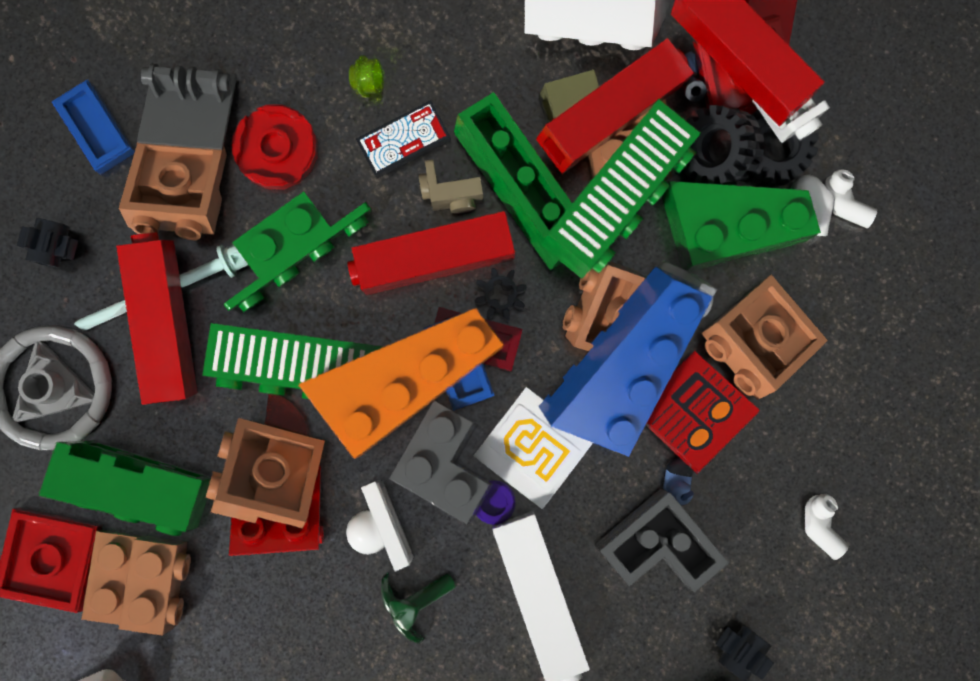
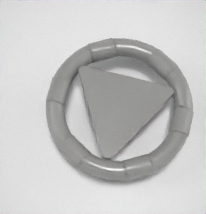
M44 325L30 328L13 336L0 349V429L9 438L22 446L37 450H54L56 442L85 439L100 424L110 403L112 378L108 361H106L105 356L97 345L87 336L75 329L59 325ZM42 341H53L78 349L90 363L95 393ZM34 344L26 373L19 380V397L12 417L8 411L3 389L5 374L10 363L28 346ZM91 404L88 412L70 429L60 433L45 434L26 429L17 423Z

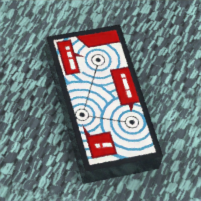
M430 100L356 138V141L376 179L448 143L451 141V137Z

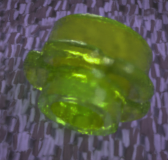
M361 55L355 64L349 68V81L354 91L357 90L364 98H369L371 94L382 91L383 71L378 59H368L365 55Z

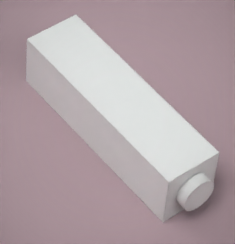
M531 511L508 519L503 523L492 525L495 539L545 681H579L582 678L581 673L590 669L534 512Z

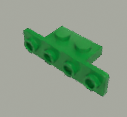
M304 191L232 242L258 279L223 305L228 311H235L240 308L243 313L256 306L265 298L261 291L274 282L278 287L283 286L300 273L296 268L300 263L309 257L313 262H316L335 248L331 243L332 240L344 232L348 237H351L368 225L370 222L366 216L372 212L366 202L330 227Z

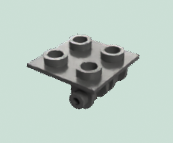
M151 63L149 67H143L141 70V82L143 85H149L137 143L223 150L237 75L223 73L221 69L203 71L191 66L188 70L179 65L175 69L159 67L158 64Z

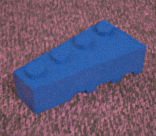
M655 266L619 309L620 315L606 332L602 330L591 343L593 345L592 349L577 366L573 364L563 376L564 382L552 396L548 394L538 406L550 426L629 457L713 297L695 284Z

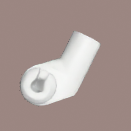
M844 169L834 171L832 176L827 177L824 184L834 197L832 213L862 227L869 228L876 217L877 209L854 199L851 189L854 177L849 171Z
M809 174L797 177L793 181L792 189L809 190L821 231L817 236H828L834 204L833 194L816 176Z
M828 494L815 495L805 505V532L833 560H837L846 553L849 544L831 528L832 517L838 509L836 500Z

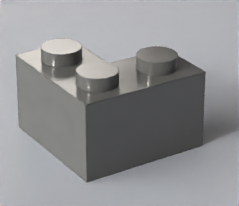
M433 401L389 478L465 524L473 521L493 485L488 480L457 463L477 424L436 401Z
M663 489L658 490L595 544L629 587L663 559L682 583L695 593L729 564L672 494Z

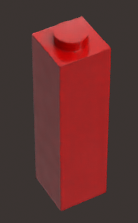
M675 0L671 11L674 19L779 127L812 99L825 83L745 0Z
M667 38L546 124L536 138V141L561 174H563L647 113L658 99L663 101L677 91L694 72L689 67L684 53L675 48Z
M502 211L351 247L354 260L347 261L353 286L360 285L361 290L366 295L512 261L515 258V250L506 213Z
M157 232L131 235L132 244L117 245L116 248L141 404L187 399L197 394V386L174 240H159Z

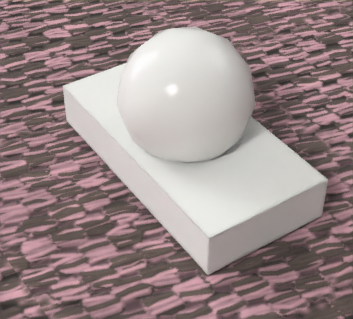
M377 480L361 487L370 510L357 513L349 521L346 530L349 544L357 552L367 555L377 553L385 546L394 571L409 566L414 556L384 482Z

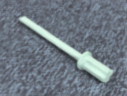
M223 245L217 246L219 258L179 275L181 288L224 269L230 277H234L237 275V270L248 264L234 245L226 248ZM125 300L76 321L74 325L84 331L127 312Z

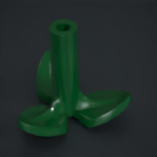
M389 573L383 575L381 581L382 600L386 610L391 614L396 628L405 638L417 644H420L425 639L412 628L417 619L418 612L456 589L453 579L446 573L406 599L400 600L393 595L389 582Z

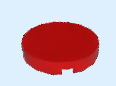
M283 104L264 105L256 108L257 111L249 116L246 115L238 123L232 137V154L236 164L252 183L266 189H287L299 184L312 172L318 158V140L311 124L298 110Z

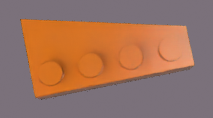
M475 308L298 385L352 457L356 459L499 352L504 345Z

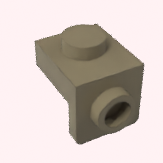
M425 160L426 173L418 174L422 199H431L433 211L450 209V212L453 214L466 213L475 210V204L483 203L480 177L438 183L434 160Z

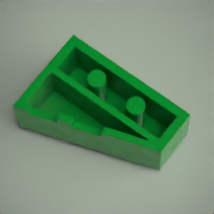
M669 181L670 186L662 195L681 268L689 272L803 243L821 233L809 190Z
M93 440L56 442L38 496L70 503L85 509L114 514L115 518L127 522L140 523L142 521L156 525L155 529L159 532L181 536L182 532L198 528L208 499L205 497L211 477Z

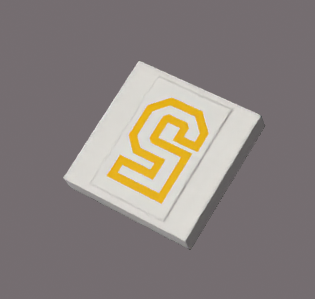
M526 387L473 456L543 509L593 443L551 427L538 407L543 402V399Z

